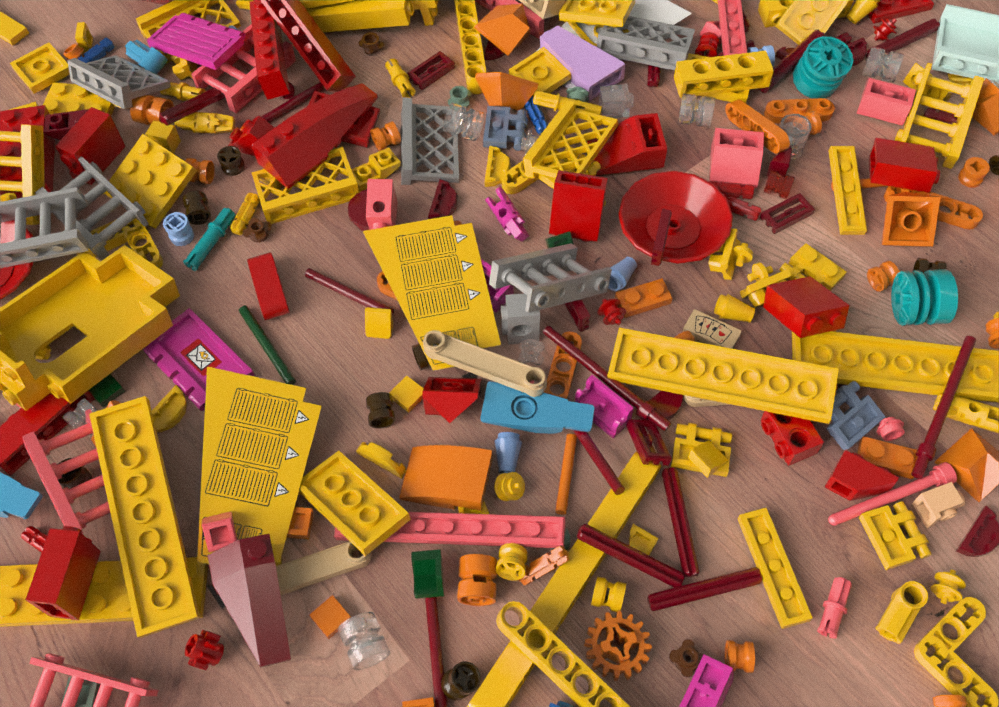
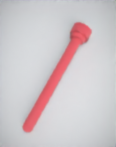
M941 463L934 466L929 475L922 479H917L829 516L828 521L831 525L836 526L856 518L864 512L880 508L931 486L939 487L950 482L954 484L957 481L956 473L949 463Z

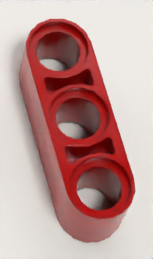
M272 252L247 259L264 320L289 314L290 311Z

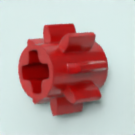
M202 630L200 635L193 634L185 647V656L190 658L188 665L205 671L209 665L216 666L224 652V645L218 642L221 635Z

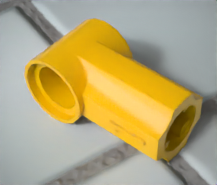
M909 581L892 593L891 601L875 628L881 636L898 644L903 641L919 610L928 601V592L925 587L916 581ZM904 592H908L913 596L914 604L909 603L905 599Z

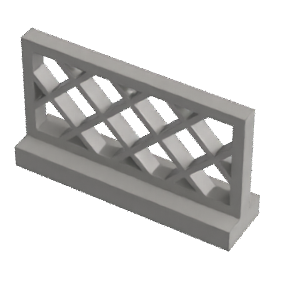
M628 16L623 27L604 25L598 34L597 47L618 59L675 70L677 61L687 59L695 29ZM635 26H640L643 28L637 30ZM628 29L630 32L623 33L622 30ZM656 31H664V33L658 34ZM648 33L651 35V37L645 38L643 36ZM677 35H683L688 37L680 39ZM671 38L673 41L667 43L664 39Z
M117 55L84 63L76 58L67 60L71 82L123 109L133 107L132 99L170 88L169 80Z
M403 97L401 109V185H411V180L439 182V179L458 183L457 107L412 104V98ZM416 112L426 113L429 117L422 120L416 115ZM441 114L451 115V119L445 122L439 116ZM433 120L440 125L435 130L428 125ZM421 128L429 133L424 138L416 133ZM446 130L452 136L446 140L439 133ZM435 138L441 144L434 148L428 141ZM424 146L430 152L423 156L417 149ZM445 147L453 153L447 158L439 152ZM434 155L442 161L436 166L428 160ZM421 164L430 169L427 173L416 172V168ZM447 165L453 170V174H444L440 169Z

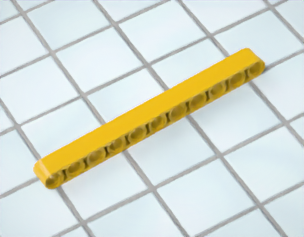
M636 451L618 477L625 487V491L620 495H615L613 490L610 489L588 522V525L617 539L653 483L662 465H653L652 461L648 465H643ZM579 539L576 540L569 551V561L557 569L530 610L554 634H556L606 556V553ZM529 633L528 641L530 645L534 648H541L542 638L540 635ZM510 640L467 707H509L535 664Z

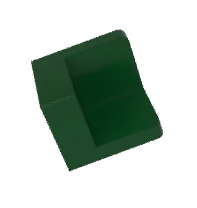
M441 549L411 552L414 597L416 599L443 597L444 579Z

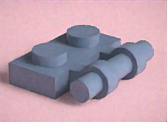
M487 106L483 147L489 148V146L507 149L508 141L514 143L513 148L516 151L522 150L523 144L526 142L524 130L528 123L526 111L518 110L516 115L510 114V107ZM509 126H514L515 130H509Z
M855 381L848 385H843L836 391L831 417L833 423L826 428L843 450L852 447L886 417L869 395L859 399L855 393L860 389V386ZM845 402L850 408L843 413L839 406Z

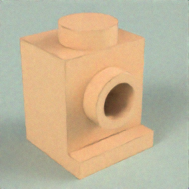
M950 482L921 493L912 505L928 529L933 527L939 520L943 522L958 514L956 510L965 505V499L962 493L956 490L953 483Z

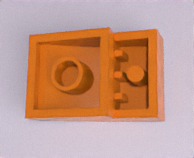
M451 445L412 447L399 499L452 510L457 506L482 511L493 461L492 450Z

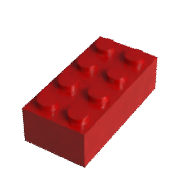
M40 105L0 111V131L20 132L21 124L43 126L44 186L46 191L53 192L55 139L44 133L45 115L50 114L47 107ZM0 141V156L21 157L22 144L20 142ZM0 166V181L22 182V168ZM0 190V195L14 193L17 199L23 198V193L20 191Z

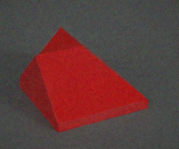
M428 377L422 391L425 415H441L450 424L478 398L481 379Z

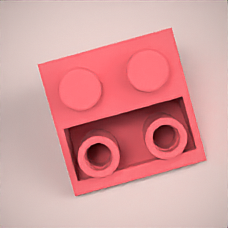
M867 78L857 114L903 126L912 107L916 90Z
M715 128L711 144L709 181H718V184H721V182L739 183L741 186L748 184L757 188L763 156L764 132Z

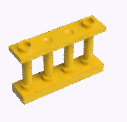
M927 63L924 71L919 70L914 84L918 86L912 107L907 115L903 129L898 130L894 141L934 147L935 152L941 153V156L945 157L942 166L952 169L960 156L984 78L974 76L970 84H957L929 76L932 63ZM925 85L960 94V97L964 98L963 103L957 105L922 95ZM921 104L952 113L954 117H957L956 123L948 124L917 115L916 111L918 105ZM916 124L947 133L951 137L950 143L942 144L909 134L911 126Z
M21 124L20 132L0 131V141L20 142L22 144L21 157L0 156V166L22 168V182L0 181V190L20 191L23 193V197L36 195L35 192L41 187L45 189L43 126ZM40 215L26 217V225L40 224Z

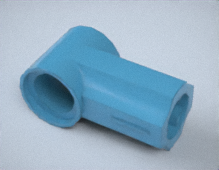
M139 40L129 41L125 46V54L129 58L137 62L140 67L156 75L168 61L158 50L153 47L149 48Z

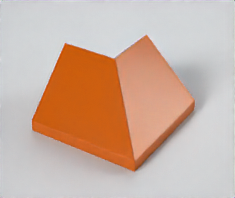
M523 4L497 5L474 27L507 56L531 33Z
M503 72L476 73L475 76L489 106H504L514 110H521L538 88V83Z
M986 78L983 81L972 117L992 135L999 133V83Z
M910 192L888 195L882 245L933 247L941 197Z
M972 428L934 462L937 465L944 462L949 463L956 473V482L978 502L985 498L999 484V451Z

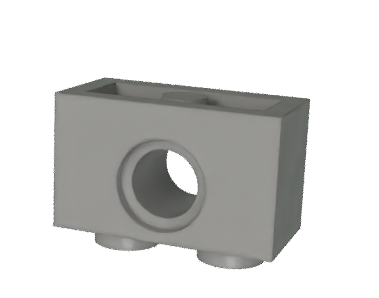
M526 294L506 295V305L501 306L502 335L508 336V344L539 342L540 310L530 313L525 311Z

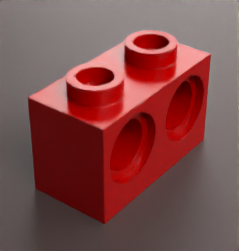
M764 411L761 418V427L766 435H770L775 443V450L778 456L782 459L784 458L788 466L814 456L819 452L824 441L810 420ZM777 418H782L787 423H782ZM791 441L800 443L802 447L795 446Z

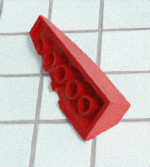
M361 83L335 92L310 104L287 118L252 144L257 163L287 189L291 188L329 157L328 153L333 147H338L342 142L341 138L343 135L353 129L355 126L354 122L359 117H363L378 99V95Z

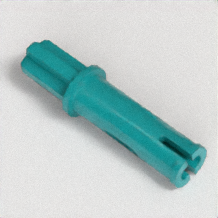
M223 208L213 223L210 222L208 224L207 231L187 258L184 259L183 264L186 267L197 271L218 240L226 235V229L236 216L230 208Z

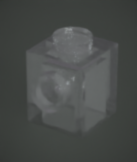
M627 84L600 86L599 105L602 106L601 115L610 118L629 117L630 107L634 106L633 93H629Z

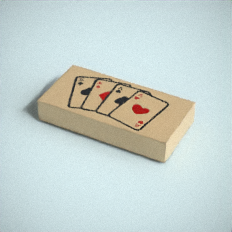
M695 309L682 331H690L696 340L705 344L731 349L734 348L742 332Z

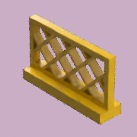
M173 0L136 18L141 34L147 39L173 16H179L181 13L192 16L201 13L202 19H205L206 15L217 16L215 21L217 24H220L221 17L232 20L231 23L220 25L241 27L240 21L224 0ZM220 4L219 11L209 9L213 5ZM159 51L168 59L167 63L172 61L170 54L165 55L164 52Z
M566 101L523 157L525 176L534 179L537 174L556 179L558 170L564 171L575 167L577 169L575 173L584 174L617 128L618 119L576 109L575 102ZM578 118L587 120V122L576 124ZM607 125L608 127L598 130L596 126ZM592 128L593 130L592 132L585 134H581L580 132L582 130ZM575 132L577 134V136L571 137L568 139L565 138V136L568 134ZM594 138L598 139L597 142L591 144L586 143L587 140ZM580 142L583 145L573 149L569 146ZM562 147L566 148V151L559 152L556 154L554 152L556 149ZM587 153V157L580 159L575 157V155ZM571 157L572 161L560 164L559 160ZM555 162L556 164L552 167H544L545 164Z
M340 147L331 150L328 153L329 157L315 172L307 175L311 177L307 184L297 182L293 185L302 189L301 192L295 194H288L293 186L289 189L285 187L283 191L274 188L278 180L265 169L251 172L266 221L274 224L349 202L356 193H359L358 184L352 173L344 148ZM339 156L342 158L338 166L328 163L331 158ZM324 168L333 170L329 178L320 175ZM339 173L349 177L340 181L335 180ZM267 176L273 178L269 185L259 182V179ZM316 180L325 183L324 185L316 188L312 187ZM270 193L279 196L277 199L265 201Z

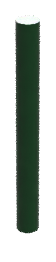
M248 306L240 307L239 313L284 382L294 385L296 379Z

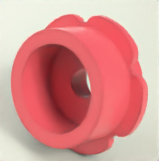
M895 417L881 420L877 430V434L881 435L884 441L896 440L905 433L903 429L904 423L900 419H895Z

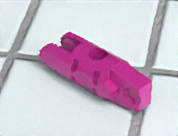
M499 186L495 192L501 201L496 203L491 197H487L485 201L509 236L513 235L515 239L523 242L529 237L523 226L525 221L504 189Z

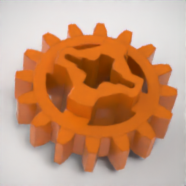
M621 611L617 612L616 618H612L611 614L606 612L604 621L599 618L594 620L596 629L589 627L587 630V634L592 638L585 639L584 646L591 648L586 652V659H595L592 669L603 668L602 677L604 678L611 672L613 673L614 681H618L619 675L622 673L629 680L632 676L631 670L633 669L639 674L642 671L640 663L647 664L649 657L644 653L650 652L652 645L644 642L649 639L650 634L649 632L641 633L640 630L644 623L642 621L637 624L632 623V614L627 619L622 618ZM619 627L627 629L628 631H630V633L620 629ZM605 630L606 640L601 641L597 645L599 635ZM614 639L618 644H624L622 651H619L617 647H612ZM638 646L637 655L630 662L629 651ZM605 658L616 662V665L609 663Z

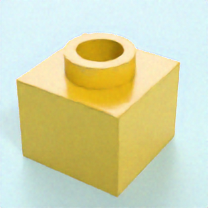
M153 120L145 133L147 137L173 154L181 142L175 125L170 124L166 126L164 123Z

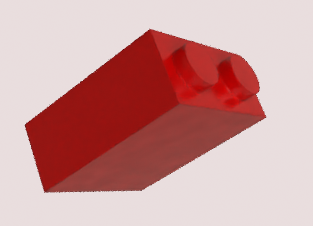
M90 107L55 145L60 154L61 161L66 164L70 171L69 175L73 179L85 171L78 160L80 157H83L89 164L94 162L104 172L126 147L110 114ZM92 178L86 183L92 185L95 180Z
M875 138L869 155L870 183L930 193L933 184H937L940 178V170L937 169L938 157L935 156L934 147Z
M558 170L554 182L549 234L558 235L570 232L572 238L585 242H597L601 229L608 178Z
M809 276L767 285L763 308L799 338L845 328L850 305Z
M76 527L50 528L25 599L49 617L71 620L80 619L101 553L92 543V540L86 538L81 533L82 530Z

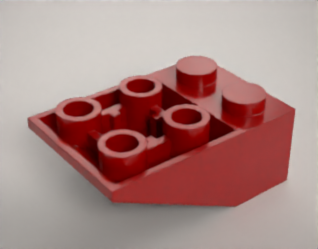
M658 113L634 115L618 123L617 128L593 160V162L597 161L601 166L596 172V176L664 168L667 146ZM594 138L587 140L586 142L587 144H591L597 142L598 139Z

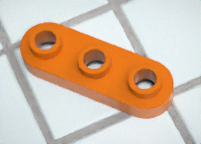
M825 98L772 100L766 105L764 117L775 124L793 123L795 117H804L808 112L815 111L819 115L821 122H825L831 119L835 106L830 100Z

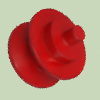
M881 18L882 24L879 27L873 26L875 29L874 33L876 34L874 37L875 41L879 38L882 41L885 39L889 40L888 36L891 33L897 34L895 30L897 28L895 25L897 20L895 18L892 20Z
M603 299V303L597 311L599 316H605L603 323L605 325H620L622 323L621 320L626 314V309L623 307L618 308L621 303L619 299Z

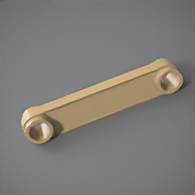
M437 330L429 331L424 336V352L431 359L439 360L532 397L542 395L546 389L547 378L544 371L540 368L523 364L445 335ZM532 380L539 381L538 384H531L529 382Z
M349 541L278 565L276 570L280 594L284 595L363 568L369 564L372 552L360 558H352V553L357 548Z

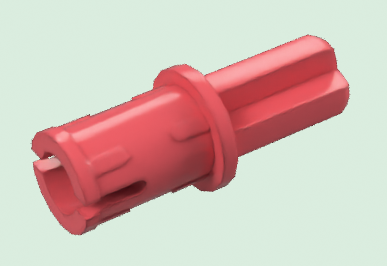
M843 577L835 578L828 600L823 602L825 610L817 630L818 633L825 637L830 633L829 637L836 639L838 636L837 633L843 614H847L848 609L845 606L852 586L851 581Z

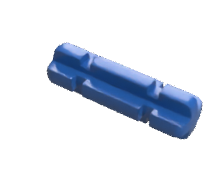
M104 38L99 42L100 45L96 44L83 54L84 57L80 56L77 59L84 63L99 60L106 55V51L109 53L115 46L110 39Z
M531 96L524 107L528 111L527 113L537 133L541 135L548 126V123L544 120L545 117L539 105L533 104L534 96Z

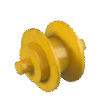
M517 472L502 473L495 480L494 490L500 500L514 501L523 496L525 483L522 476Z
M950 570V572L936 573L934 578L939 584L932 585L931 591L941 599L940 602L947 604V602L962 600L963 596L958 589H964L966 583L956 574V571Z

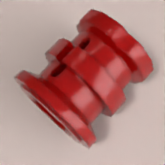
M712 32L702 34L695 54L704 56V51L707 50L706 57H717V49L720 42L718 36Z

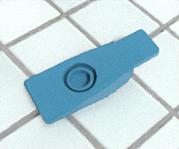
M490 381L487 383L480 419L483 423L532 433L555 434L562 432L563 428L590 432L592 429L594 406L571 402L568 399L547 393L532 397L524 392Z
M0 472V517L8 518L9 514L28 519L43 495L38 491L26 488L21 483Z

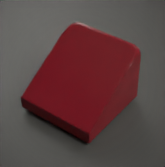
M789 146L788 149L780 152L772 159L767 172L768 177L778 179L786 177L791 160L792 146Z

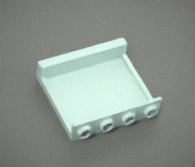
M946 4L939 20L940 26L937 30L932 70L972 79L974 76L984 78V80L987 78L999 83V15Z

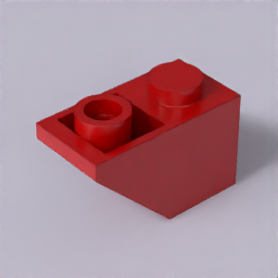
M257 116L252 121L248 119L241 128L236 127L230 134L231 142L228 146H235L239 148L241 153L255 156L252 144L275 127L261 116Z
M845 450L837 461L824 487L849 501L890 491L897 483L899 477L893 475L884 467L876 466L866 461L860 454Z

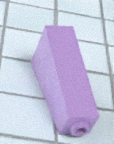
M557 25L540 36V49L545 47L571 72L570 81L576 87H582L589 91L587 96L589 101L624 79L625 63L560 26Z

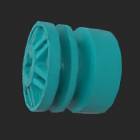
M822 36L814 39L807 46L803 56L795 66L793 82L797 90L804 96L812 99L830 97L851 70L853 65L851 50L844 42L834 37Z
M937 269L927 270L924 273L919 270L912 272L900 271L897 273L891 291L892 310L897 323L901 326L921 325L924 322L929 325L951 323L958 308V288L951 271Z

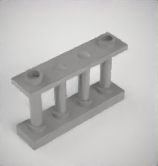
M80 157L78 160L85 171L61 190L74 187L79 189L93 178L98 185L84 195L88 205L106 191L113 197L85 220L81 219L78 221L76 219V229L88 241V248L102 261L109 256V253L104 248L108 239L135 218L144 226H147L149 223L143 216L146 213L138 202L131 203L101 175L103 172L94 162L89 164L83 157ZM43 187L35 192L36 195L49 193ZM119 205H122L127 210V212L99 234L95 233L92 235L90 233L92 231L91 228ZM87 206L76 208V218L78 217L77 214ZM65 210L52 212L65 225Z
M78 187L0 202V268L88 251V241L76 229V208L88 205L87 199ZM65 210V230L51 234V213ZM40 215V235L26 239V217ZM15 220L14 241L1 244V222Z
M570 243L492 261L489 285L495 289L509 285L515 286L527 295L525 311L530 313L607 292L612 269L607 267L590 271L575 261L578 247ZM572 270L578 275L572 276L569 273H567V271ZM553 275L558 280L552 281L546 276ZM533 280L536 283H538V285L532 286L526 281Z

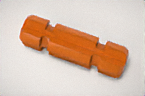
M558 546L551 550L552 554L548 552L530 562L529 566L525 565L524 577L518 581H521L523 585H528L535 581L534 577L539 579L556 569V565L560 567L569 561L568 551L563 546Z

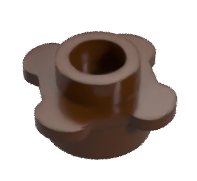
M373 32L364 34L358 42L359 47H363L368 55L384 48V43L379 41V36Z
M252 218L249 221V226L243 230L244 237H250L253 242L259 243L268 238V231L271 230L272 225L270 222H262L258 218Z
M686 639L682 642V646L679 649L670 652L669 659L672 663H675V666L684 677H691L704 654L698 652L692 640ZM686 655L690 656V661L685 659Z

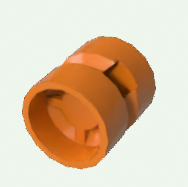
M147 94L132 99L133 107L130 108V115L134 122L151 125L153 120L160 122V113L174 107V104L170 99Z
M469 554L460 558L459 577L463 580L458 583V602L470 606H488L496 603V584L492 581L497 578V559L495 557L484 554Z

